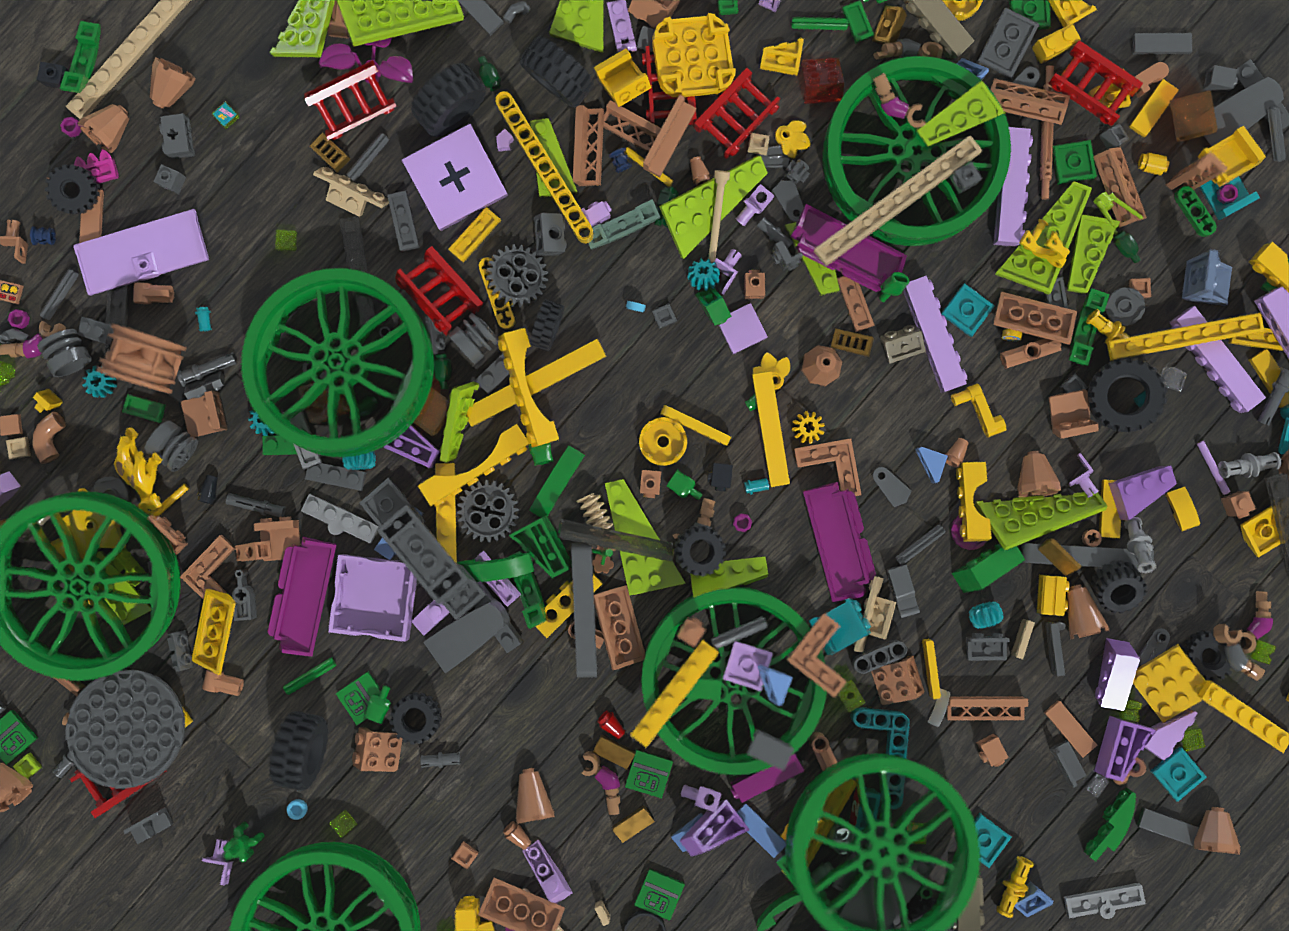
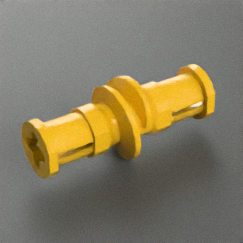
M1098 309L1094 310L1086 319L1087 324H1092L1101 334L1107 336L1106 344L1107 341L1130 337L1124 332L1125 327L1122 326L1120 321L1113 323L1101 315Z
M1021 856L1016 858L1017 864L1011 873L1010 881L1003 880L1002 882L1007 888L1003 893L1000 906L996 908L998 913L1008 918L1013 917V909L1019 897H1025V892L1029 888L1024 883L1027 880L1030 868L1034 866L1033 862Z

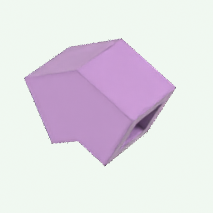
M506 129L496 136L498 151L510 150V144L514 141V138Z

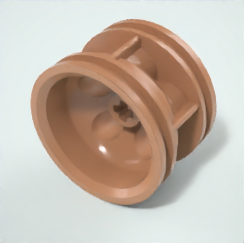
M111 324V328H114L113 334L108 333V336L114 339L110 350L106 352L105 358H100L99 360L103 362L102 367H97L96 371L172 394L173 390L170 389V385L176 383V375L181 360L184 358L180 355L182 350L186 351L187 348Z

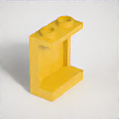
M627 48L594 67L598 80L618 107L651 89L647 75L642 73L634 63Z
M1244 126L1238 128L1231 136L1214 146L1203 149L1197 156L1200 159L1211 152L1228 168L1224 173L1212 179L1219 187L1259 165L1266 157Z

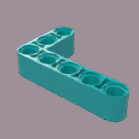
M862 707L852 710L851 720L858 727L887 730L885 754L899 755L902 758H907L909 719L906 715L895 710ZM859 713H864V720L857 722L856 716ZM883 715L884 721L877 724L875 722L876 717ZM900 716L903 717L902 724L895 725V719ZM896 736H901V742L897 745L893 744V739ZM887 772L889 796L896 794V800L890 802V808L897 809L903 802L905 776ZM892 775H898V780L895 783H890Z

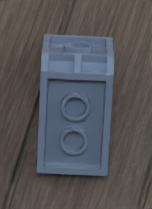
M1210 250L1187 260L1182 299L1221 306L1228 304L1232 267L1220 262L1218 251Z

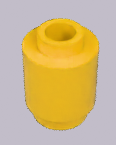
M1149 152L1147 154L1142 153L1138 162V169L1157 175L1167 172L1169 167L1167 156Z

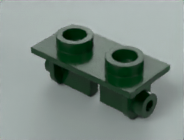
M663 187V190L660 191L658 204L662 205L678 197L679 192L673 187ZM657 207L660 218L654 222V225H664L668 228L661 209Z

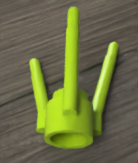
M1104 192L1093 201L1111 226L1115 223L1108 210L1114 206L1113 201L1139 219L1143 218L1141 214L1118 199L1114 193L1108 195L1107 192Z

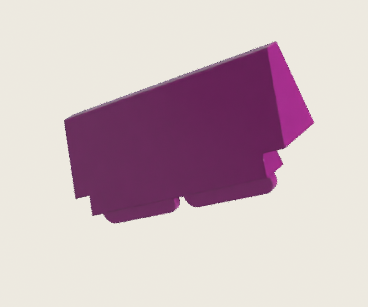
M806 204L790 237L799 241L795 248L799 253L802 252L807 258L825 266L814 253V249L847 226V224ZM867 236L825 267L831 270L837 269L841 271L843 276L877 292L881 290L883 282L894 272L902 273L907 255Z
M838 482L805 490L803 493L832 602L862 597L867 592L865 584L874 580L876 572L868 542L860 536L864 526L855 493L848 489L840 491Z
M302 537L301 546L292 544V546L285 548L278 579V586L283 590L282 594H277L274 598L268 626V634L273 636V639L280 640L279 649L281 653L313 656L336 544Z

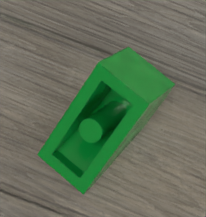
M708 287L707 291L702 290L695 294L709 320L715 326L725 323L728 318L732 317L723 297L715 289Z

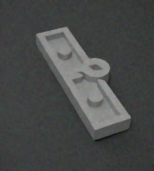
M312 494L308 495L301 510L327 523L328 530L333 535H339L344 531L368 543H372L379 528L377 524Z
M1140 883L1064 897L1066 913L1069 918L1098 912L1103 918L1110 919L1115 915V910L1146 904L1143 887Z

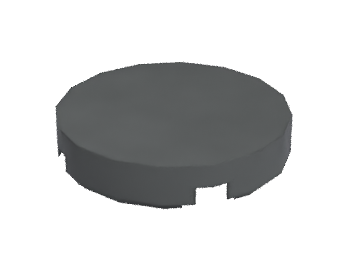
M1122 287L1114 290L1109 295L1105 308L1107 317L1113 323L1120 321L1122 325L1136 323L1145 312L1144 297L1133 288Z
M103 477L96 482L91 490L92 492L110 494L128 502L131 499V491L128 484L118 477Z

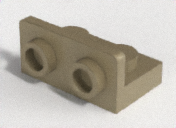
M907 325L902 330L889 331L880 337L889 363L926 352L922 331L916 325Z

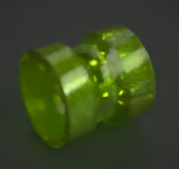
M1256 640V651L1251 653L1250 658L1270 665L1272 659L1269 656L1275 652L1276 646Z
M1127 699L1125 709L1120 711L1119 718L1139 722L1140 716L1138 712L1142 707V702Z

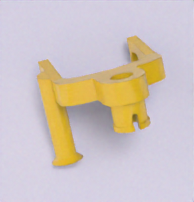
M1038 219L1039 223L1031 234L1029 230H1026L1019 243L1025 249L1030 250L1035 256L1047 259L1054 267L1062 268L1070 251L1063 246L1056 232H1052L1045 244L1050 249L1038 246L1036 241L1045 226H1048L1046 221Z

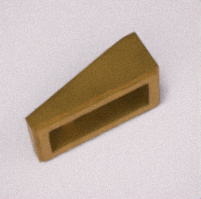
M321 133L310 145L337 173L350 161V158L331 140H328L324 133ZM324 139L326 142L317 149L318 144ZM328 145H331V147L323 154L322 151ZM335 149L336 151L328 159L327 156ZM338 154H340L341 156L334 163H332L335 157Z
M835 329L831 348L869 357L874 338ZM840 334L844 335L842 344L838 345ZM849 336L851 337L849 347H846L847 339ZM856 338L859 339L857 349L853 348ZM863 340L867 341L864 351L861 350Z

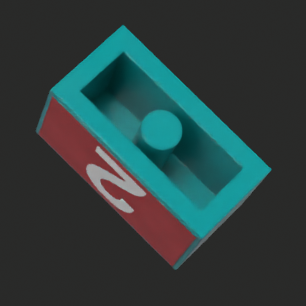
M856 786L849 823L858 830L863 831L867 824L859 803ZM865 787L869 809L873 819H877L881 794L874 788Z

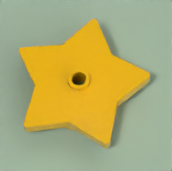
M84 488L78 489V491H87ZM72 511L63 520L73 535L80 557L84 560L91 540L104 522L105 516L89 511ZM114 520L111 522L102 537L99 549L116 547L122 538L121 524Z

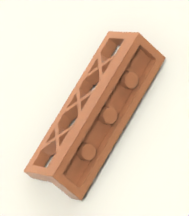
M994 79L991 91L999 101L1004 112L1062 125L1070 95ZM996 86L1004 88L1005 90L996 89ZM1054 100L1063 101L1064 104L1055 102Z
M679 95L643 162V169L658 177H661L696 112L695 107L685 102V97Z
M610 100L606 106L607 111L604 114L603 127L649 152L650 146L654 144L653 138H657L662 128L622 106L618 107L615 102ZM611 114L617 117L619 124L610 126L605 122ZM631 125L634 127L635 133L627 135L623 132L622 127ZM647 134L651 137L652 142L643 144L640 142L639 136Z
M584 105L576 107L573 182L579 186L601 185L604 109L602 108L587 109ZM590 114H598V121L592 126L589 123ZM595 131L597 133V140L591 144L589 136ZM594 150L597 153V158L590 163L588 155ZM593 169L596 172V180L587 181V174Z
M1121 147L1110 148L1093 156L1108 195L1114 193L1118 199L1143 216L1142 219H1139L1113 201L1114 206L1112 209L1116 220L1120 221L1119 228L1146 219L1145 211Z
M1209 152L1180 170L1166 185L1172 190L1183 183L1185 186L1195 190L1221 175L1228 168Z
M950 696L946 709V720H1024V707H1028V699L1023 696ZM951 707H962L964 709L958 716H951ZM971 707H981L983 709L977 716H973L968 711ZM991 707H1000L1002 709L997 716H992L988 712ZM1010 707H1019V716H1012L1007 710Z

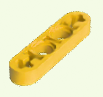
M489 257L483 258L479 262V270L497 323L503 329H510L515 324L510 303L508 301L501 308L495 306V300L499 294H491L493 290L488 288L490 281L485 278L489 274L486 273V269H483L486 262L493 260ZM505 311L506 316L511 318L509 325L501 323L504 320L502 313L498 315L497 312Z
M664 405L660 413L725 446L729 444L731 439L729 435L669 406Z

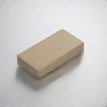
M1025 619L1021 621L1011 652L1012 656L1020 659L1024 658L1035 622Z

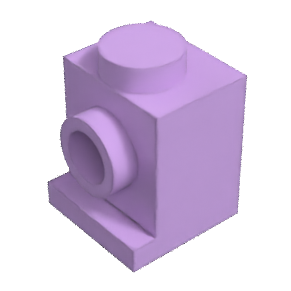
M606 201L594 202L588 206V210L581 209L592 227L600 223L602 224L611 218L609 212L612 210Z

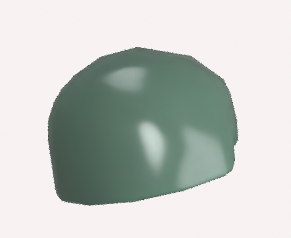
M836 823L830 829L828 838L851 842L854 833L842 824ZM831 846L837 853L847 854V849Z

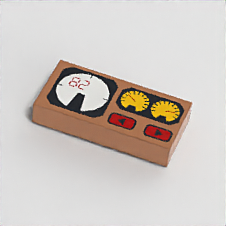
M0 280V300L19 304L23 286Z

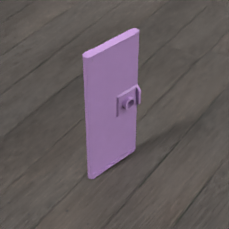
M195 209L73 245L86 290L90 296L137 281L155 278L161 274L209 260Z

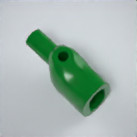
M894 272L881 285V292L883 293L879 296V300L885 302L891 295H901L904 288L910 282L908 276L900 272Z
M551 443L533 448L529 444L528 447L534 466L554 461L551 453Z
M678 470L666 485V487L673 490L681 498H686L690 494L699 500L703 495L694 489L695 480Z
M383 685L379 695H372L370 697L367 709L363 715L365 718L377 723H383L385 715L391 706V702L386 699L390 687Z

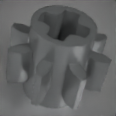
M800 159L797 162L792 160L786 168L788 171L786 176L796 184L799 181L804 183L810 175L807 172L809 166Z

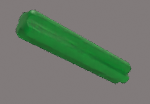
M793 17L792 28L847 30L848 19Z
M329 658L286 684L283 687L285 693L290 695L336 667L334 659Z

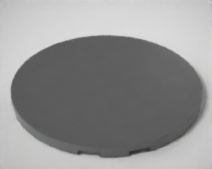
M120 670L111 675L97 678L79 693L70 708L65 731L70 750L69 754L76 767L87 778L102 786L124 789L146 784L165 772L181 749L185 734V717L182 705L175 692L167 683L157 676L144 671Z

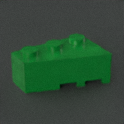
M544 516L509 535L525 552H530L535 562L552 578L572 568V561L548 516Z
M998 542L994 545L995 548L984 551L980 554V557L969 561L965 566L954 571L952 575L963 593L984 589L1025 560L1019 548L1015 546L1004 550Z

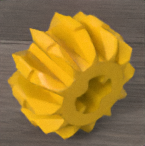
M808 411L804 412V417L798 414L797 418L800 422L797 420L792 422L798 426L792 428V431L799 432L795 435V438L797 439L802 436L801 443H804L807 438L808 443L811 444L813 442L812 437L818 441L820 438L817 434H824V431L819 430V428L824 427L825 424H818L822 417L814 419L815 412H812L810 417ZM808 423H810V427L813 428V430L806 432L804 424L807 425Z

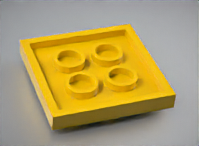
M1178 644L1137 668L1133 680L1135 687L1163 723L1202 701L1197 696L1206 683L1204 677Z

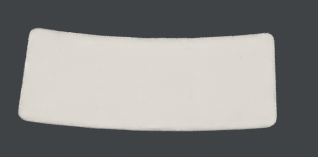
M941 688V697L936 700L935 707L928 720V723L937 727L940 726L944 718L950 698V692Z

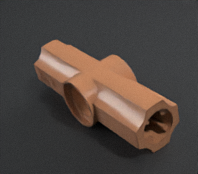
M1045 338L1000 353V359L1004 368L1007 369L1061 351V342ZM1028 347L1034 350L1033 357L1028 355Z

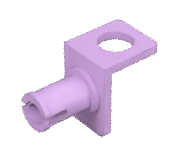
M759 185L752 195L743 201L746 203V207L735 219L745 226L755 213H762L774 198V195L763 185ZM759 192H764L767 195V200L764 203H759L756 199V195Z
M734 249L730 250L724 262L717 258L714 260L720 272L730 278L722 294H725L738 273L733 267L741 258V254L737 252L733 258L736 252Z
M1079 453L1077 457L1087 469V472L1071 481L1069 486L1079 484L1089 498L1093 496L1092 492L1096 494L1099 490L1089 479L1093 469L1083 455Z
M684 785L681 796L695 800V806L716 812L721 793L700 786V789ZM709 794H712L714 796V803L708 806L706 803Z
M216 839L213 856L205 857L202 861L224 865L220 885H226L229 883L233 861L226 860L223 846L229 841Z

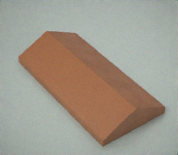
M1001 292L993 325L1070 345L1077 311Z
M627 585L594 594V604L612 670L645 660V651Z
M493 878L478 915L513 931H557L565 908Z

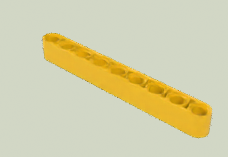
M505 91L500 92L496 96V104L500 113L577 239L581 243H589L594 237L592 226L512 95ZM505 99L510 101L507 106L500 105ZM513 116L520 117L517 122H511L510 119ZM523 132L530 133L526 139H522L520 135ZM533 148H538L540 150V152L537 155L530 154V151ZM543 164L550 166L549 170L545 172L541 171L540 167ZM554 180L560 182L556 188L550 187V183ZM562 197L570 198L567 204L560 203ZM578 213L580 217L578 220L572 221L570 215ZM587 229L590 231V234L587 237H581L579 235L580 231Z

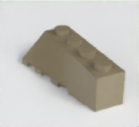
M903 0L906 4V9L918 19L919 25L930 33L932 41L942 46V53L947 58L954 59L959 57L974 42V39L942 0Z
M979 874L968 905L955 921V927H952L955 931H982L981 926L984 924V915L980 906L984 905L983 879Z

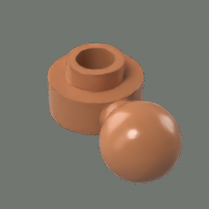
M1136 757L1135 763L1139 765V770L1135 771L1132 767L1123 782L1114 779L1113 781L1117 785H1125L1128 782L1129 776H1142L1146 772L1145 762L1141 758Z

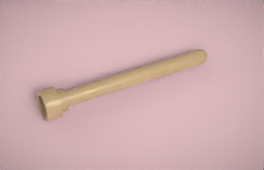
M715 170L714 174L717 189L708 256L711 263H714L716 259L724 188L727 180L730 178V172Z

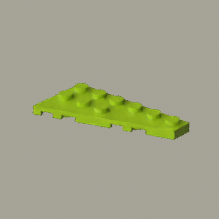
M298 0L287 20L289 24L285 32L280 33L278 37L280 41L276 48L273 47L270 54L274 57H321L335 0Z
M336 0L353 47L464 20L458 0Z
M560 0L549 32L550 36L603 53V0Z
M760 155L728 170L730 178L727 180L724 188L721 220L766 176L767 170ZM714 178L659 206L679 254L683 259L712 231L717 189L716 179Z
M1075 181L1070 185L1042 218V220L1048 223V226H1045L1036 243L1038 246L1050 249L1045 244L1052 232H1056L1063 246L1067 249L1069 248L1092 190L1091 187ZM1020 244L995 275L1049 295L1052 292L1061 268L1054 267L1045 258L1035 256L1030 250L1025 249Z
M624 479L605 483L629 596L685 584V581Z
M1080 492L1068 496L1056 494L1053 497L1045 498L1044 496L1013 498V500L1009 501L997 499L993 500V502L983 503V501H976L975 503L980 514L990 519L991 531L1004 550L1107 509V504L1098 492L1096 494L1092 492L1093 496L1089 498L1085 492Z

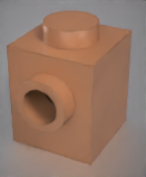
M749 270V273H745V299H764L765 273H760V270Z
M642 470L640 493H643L644 497L655 498V494L659 495L660 471Z
M1238 491L1221 498L1227 516H1237L1239 519L1249 516V512L1255 510L1248 491Z
M687 617L677 636L695 647L705 628L702 627L703 623L693 617L691 620Z
M994 734L976 742L981 751L978 753L981 760L991 767L1000 766L1005 762V759L1009 758L999 738Z

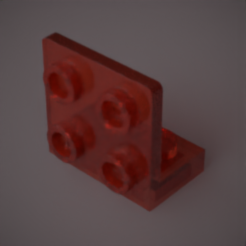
M839 58L802 60L801 66L805 82L804 103L841 101L844 91V79Z

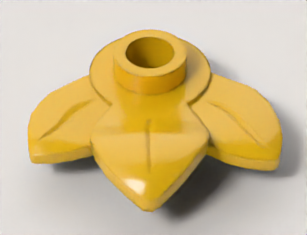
M792 121L787 126H780L775 132L776 141L781 144L783 153L790 158L796 157L797 150L806 149L811 145L808 136L803 133L806 124L802 121ZM783 132L787 134V138L783 136Z
M765 353L761 361V367H754L753 374L771 370L772 376L778 380L774 384V388L777 390L782 387L784 377L790 372V361L788 357L777 361L771 354Z

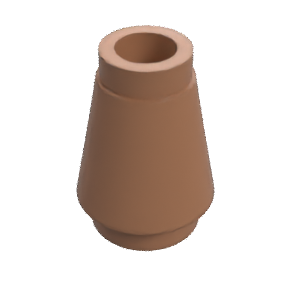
M701 157L692 158L690 163L693 183L699 186L709 181L711 175Z
M958 438L945 454L948 456L946 460L948 465L958 468L963 463L969 444L968 441Z
M512 821L503 830L505 838L523 850L531 844V840L519 823L517 824Z

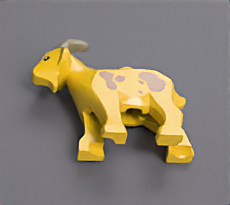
M130 427L126 428L125 436L120 437L114 466L126 484L134 488L140 495L141 502L135 505L149 514L158 511L162 506L160 503L161 498L156 493L153 494L157 466L162 462V458L157 453H153L148 463H146V460L143 458V452H138L135 445V438L138 437V433Z

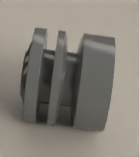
M471 313L469 317L474 323L470 325L464 319L463 323L467 329L463 331L456 326L448 336L476 364L484 357L480 348L483 346L491 351L492 348L487 342L491 340L497 346L498 341L489 326L482 319Z
M75 329L56 332L44 338L37 345L43 359L49 360L47 367L53 377L70 375L84 368L92 361L86 348L79 347L82 344V340L78 338V333Z
M169 420L161 424L153 432L145 445L144 452L151 457L153 453H157L162 458L161 464L167 466L170 471L175 472L182 468L191 458L198 446V440L193 436L190 437V434L187 432L182 433V429Z

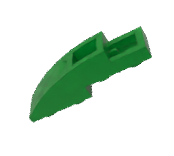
M1128 788L1120 791L1116 801L1105 809L1102 818L1107 821V824L1100 827L1098 835L1094 840H1090L1087 843L1084 851L1095 862L1107 848L1115 851L1126 835L1135 809L1136 794Z

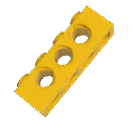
M593 573L595 592L603 582ZM567 580L559 588L561 592L557 596L553 594L546 601L548 604L545 607L546 622L535 626L546 638L574 612L573 581L570 583ZM562 596H569L571 604L568 606L562 605L560 601ZM549 609H554L557 612L555 619L548 618L547 611Z

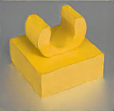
M50 389L36 392L33 397L38 402L35 405V409L40 413L44 409L48 411L58 408L63 402Z

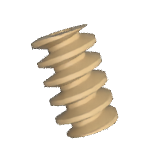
M593 493L577 500V503H584L580 510H587L583 517H590L586 523L593 524L589 530L596 531L594 534L596 535L611 528L613 523H607L610 516H603L607 509H600L604 505V502H597L601 495H594Z

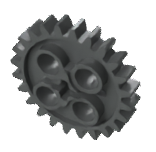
M513 244L511 250L505 246L504 252L499 249L497 251L498 256L493 254V261L488 262V266L491 267L486 269V273L491 274L486 277V280L491 281L488 288L494 287L491 294L498 293L497 300L503 297L504 304L511 301V306L513 307L518 302L519 307H521L524 301L528 306L530 299L535 302L537 300L536 296L541 297L543 294L540 290L544 291L546 289L544 284L548 282V279L544 278V276L548 274V271H543L546 264H540L542 257L535 258L536 251L532 254L529 253L530 247L524 251L522 245H520L519 249H516V246ZM514 260L522 261L523 266H517ZM505 270L508 273V276H501L499 271ZM514 274H515V275L519 274V275H520V278H519V277H516V278H515V277H514ZM526 275H532L534 282L528 281ZM516 285L519 287L520 292H514L511 286Z
M485 480V485L483 486L478 481L477 488L471 485L472 491L465 490L467 496H460L464 502L457 504V506L462 508L461 511L457 512V514L462 515L458 521H464L465 524L461 528H468L467 535L473 532V539L480 536V542H483L485 537H487L488 542H491L492 537H494L496 541H499V535L505 538V531L512 532L510 525H517L513 522V519H519L517 515H514L515 512L520 511V509L514 508L518 501H512L515 494H508L510 488L503 490V483L497 487L496 481H493L492 485H490L489 481ZM480 494L486 498L483 505H479L476 501L477 496ZM499 498L503 499L505 503L502 509H497L495 506V501ZM472 506L479 508H488L490 506V510L503 512L505 516L496 514L486 516V512L473 510ZM475 513L480 514L482 517L479 524H475L472 520ZM494 517L500 519V526L498 528H494L491 525V520Z

